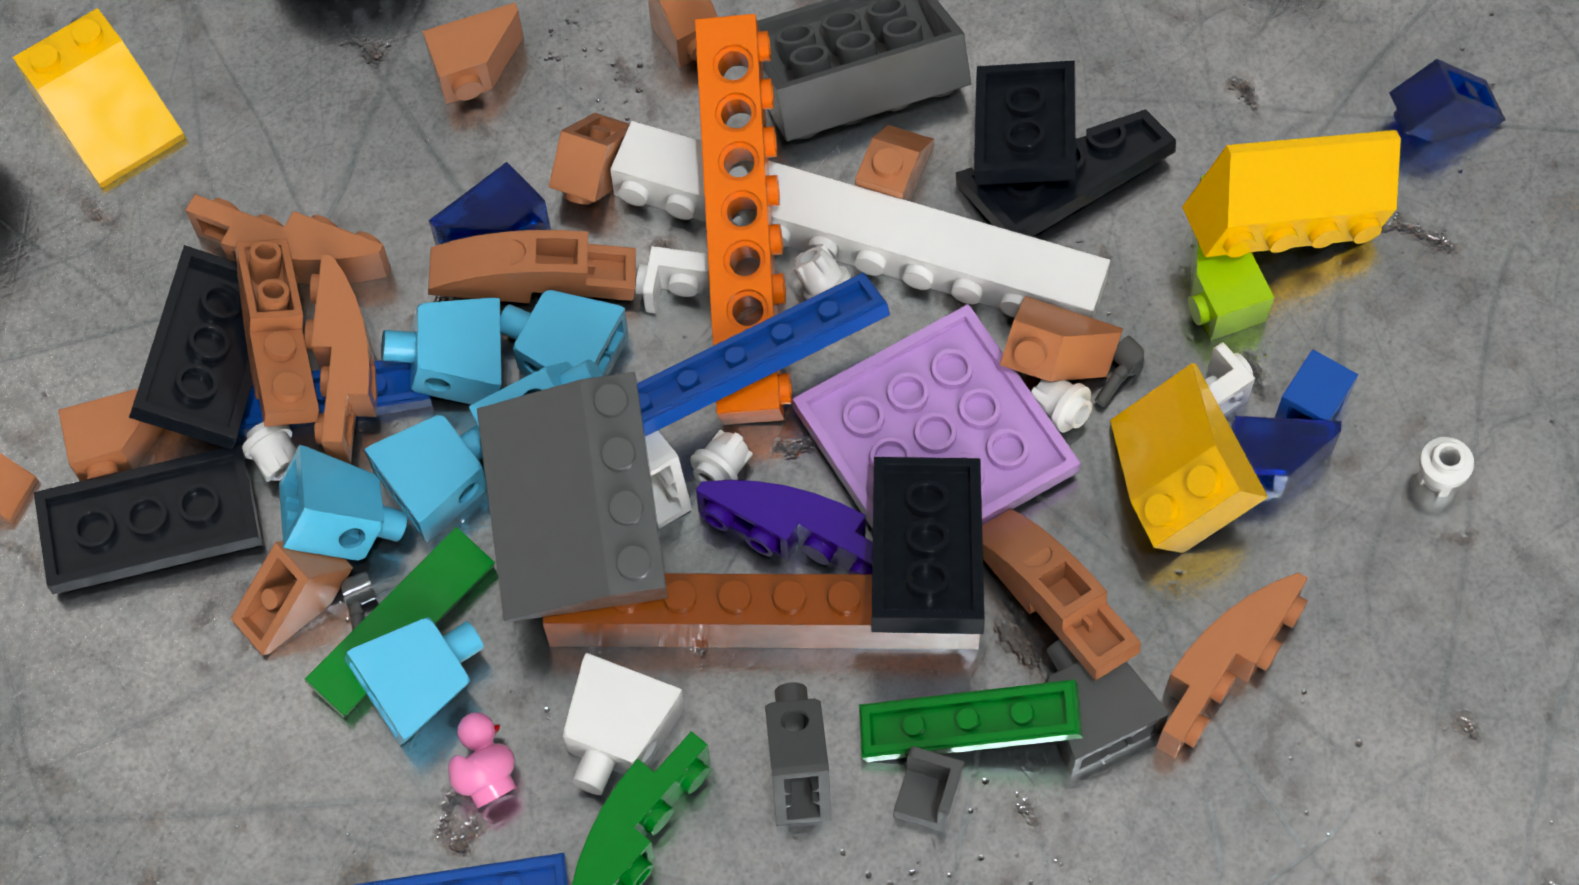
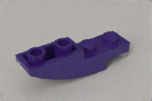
M702 481L696 489L698 511L701 512V517L709 525L721 531H727L728 528L745 537L750 547L765 556L776 554L788 561L797 546L801 545L804 553L820 564L828 565L831 562L846 570L848 574H872L873 542L865 538L866 515L813 492L760 481Z

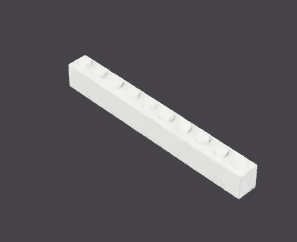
M631 121L610 169L614 195L635 206L646 204L666 210L669 214L679 219L689 220L694 218L706 222L702 141ZM749 161L737 162L731 167L729 174L734 177L746 176L752 171L754 164ZM769 161V175H778L780 189V205L771 206L772 224H781L783 247L788 246L806 252L818 244H824L836 261L856 266L858 270L865 274L873 276L887 275L903 280L906 284L916 289L927 290L931 288L951 294L955 299L963 303H981L1001 309L1002 312L1014 318L1025 296L1095 318L1106 285L1110 259ZM743 209L734 215L732 223L736 226H747L755 220L757 212L751 209Z

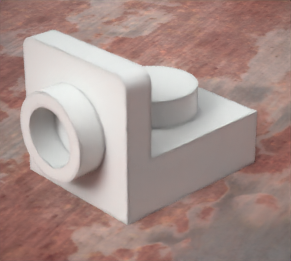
M651 246L648 265H639L636 279V294L643 295L645 311L656 314L661 289L670 290L676 295L685 297L695 296L696 294L710 295L708 254Z
M1222 342L1213 348L1208 365V370L1213 376L1208 377L1205 381L1226 417L1248 402L1255 377L1247 360L1241 354L1233 353Z

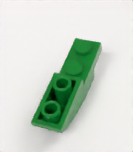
M690 731L655 772L637 758L602 806L586 838L577 862L572 885H642L654 868V864L651 861L655 858L651 841L645 835L648 832L652 835L657 834L671 818L674 812L671 806L682 793L686 791L691 794L704 782L710 772V767L708 766L710 756L707 743Z

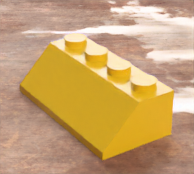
M1397 130L1226 145L1186 200L1182 209L1205 257L1228 255L1235 258L1249 252L1270 250L1273 253H1280L1294 247L1313 246L1314 248H1323L1332 243L1354 241L1357 244L1366 243L1376 238L1382 232V226L1397 210L1401 138Z

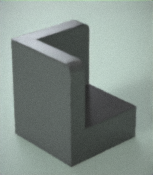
M910 747L907 757V768L895 804L893 817L947 833L962 783L965 761L918 747Z

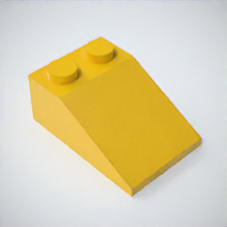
M98 8L12 57L33 96L101 189L186 138L122 39Z
M1191 363L1110 420L1130 502L1154 548L1185 553L1268 498L1197 364Z

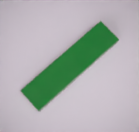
M456 526L305 678V683L341 717L345 718L367 696L344 661L346 652L356 646L427 617L436 626L494 567L495 562Z
M1075 679L859 704L861 756L866 762L907 758L912 746L938 754L1083 738L1079 686Z

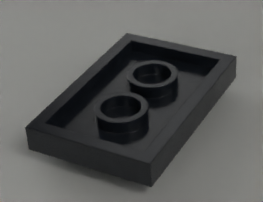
M1075 60L977 66L974 176L976 185L1077 180Z

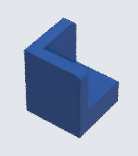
M1312 349L1282 395L1275 418L1285 422L1294 408L1321 424L1327 425L1336 411L1340 413L1359 374Z

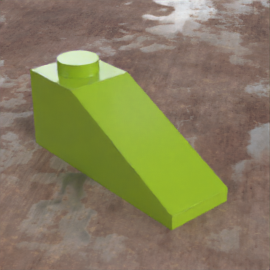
M1193 232L1190 296L1188 297V307L1194 322L1197 325L1203 324L1211 341L1266 322L1273 304L1274 295L1253 254L1249 252L1235 258L1228 255L1205 257Z

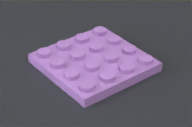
M969 304L792 399L794 411L860 511L866 515V520L872 529L874 457L980 458L982 525L1008 509L1018 507L1080 471L1081 462L1016 370L1000 365L1003 352Z

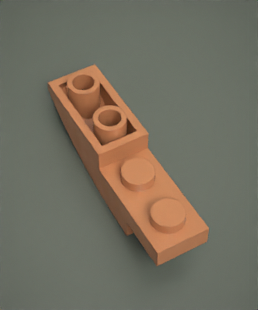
M196 194L185 210L196 235L221 244L226 258L236 262L235 242L287 238L296 283L310 284L312 274H319L321 254H331L345 273L349 283L385 278L391 271L384 245L380 240L363 231H358L354 234L338 228L331 220L320 215L309 217L293 211L287 223L283 226L279 221L270 216L260 214L255 217L242 212L227 200L215 198L212 201Z
M524 230L499 232L453 240L433 246L430 249L428 295L472 299L500 298V301L530 303L532 292L543 293L548 290H554L583 297L633 301L636 290V248L588 244V232Z
M286 238L235 242L247 351L255 398L260 401L264 427L318 422L319 407L302 330L303 311L288 240Z
M321 254L319 274H312L310 281L311 302L316 304L314 319H307L305 324L306 349L313 351L318 366L321 369L320 392L322 397H326L324 413H318V422H315L316 444H322L326 455L351 464L356 417H377L378 389L376 364L371 340L356 296L347 277L331 254Z
M1008 509L982 525L983 560L1029 614L1037 611L1095 681L1140 653L1141 641L1107 603V590L1053 536L1024 515L1012 509Z
M1298 572L1250 594L1221 615L1191 645L1170 674L1164 693L1179 701V704L1164 726L1156 748L1174 759L1185 743L1194 748L1210 721L1209 718L1202 715L1210 701L1213 699L1221 704L1236 677L1248 683L1257 667L1264 671L1268 670L1283 644L1275 639L1283 624L1293 628L1308 603L1307 599L1300 596L1308 577Z

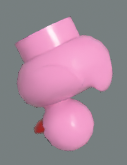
M474 712L467 714L461 719L457 734L462 745L475 752L465 758L460 755L453 756L448 764L450 786L455 792L464 796H471L477 809L517 787L510 775L515 764L513 751L507 745L495 744L493 742L495 735L499 732L500 725L494 724L489 716Z

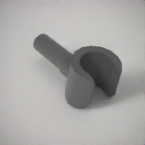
M1131 336L1123 338L1118 343L1113 360L1119 367L1113 371L1109 380L1094 399L1102 407L1107 405L1121 383L1128 376L1136 375L1144 366V349Z
M367 572L350 576L341 585L342 593L349 609V616L351 617L352 631L364 620L361 605L376 600Z

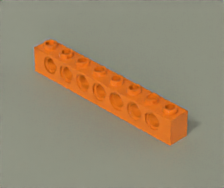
M756 14L695 19L713 346L777 315V305L786 304L784 273L775 274L774 255L783 254L781 224H772L771 206L780 205V189L778 175H769L768 160L769 157H777V141L775 127H766L765 109H774V93L772 79L763 78V62L771 61V45L769 31H760ZM733 66L748 68L746 74L740 79L729 80L724 78L726 71ZM745 113L751 116L750 121L741 128H730L726 125L730 117L735 114ZM749 161L754 164L752 171L746 176L734 177L729 174L731 167L737 162ZM743 209H751L757 212L755 220L747 226H736L732 223L734 215ZM745 258H755L760 261L759 268L751 275L741 276L734 272L736 265ZM748 307H758L763 310L762 318L754 325L744 326L737 322L739 314ZM779 370L716 401V411L723 425L784 420V405L792 404L790 373H782Z

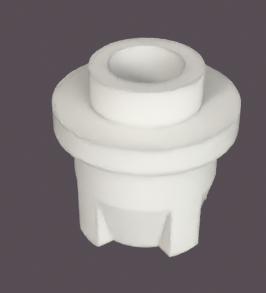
M818 244L806 252H801L795 258L796 266L793 268V271L805 288L804 297L806 300L851 278L847 268L837 264L824 244Z
M1042 379L1031 391L1047 416L1052 420L1054 426L1062 433L1068 432L1072 428L1081 427L1091 414L1093 406L1090 401L1091 391L1081 383L1073 385L1067 380L1049 382Z
M264 422L254 426L246 435L247 440L242 446L244 455L247 459L255 461L266 482L271 480H279L280 482L297 451L291 441L293 433L289 425L264 427Z
M720 429L705 449H698L691 456L690 461L694 469L693 475L699 483L702 481L738 480L737 474L753 455L743 441L744 438L736 432L733 434L723 432Z
M1438 437L1429 441L1424 446L1419 457L1420 471L1417 475L1419 485H1426L1427 488L1436 492L1437 497H1447L1452 488L1464 484L1471 476L1474 469L1472 452L1463 442L1455 438Z

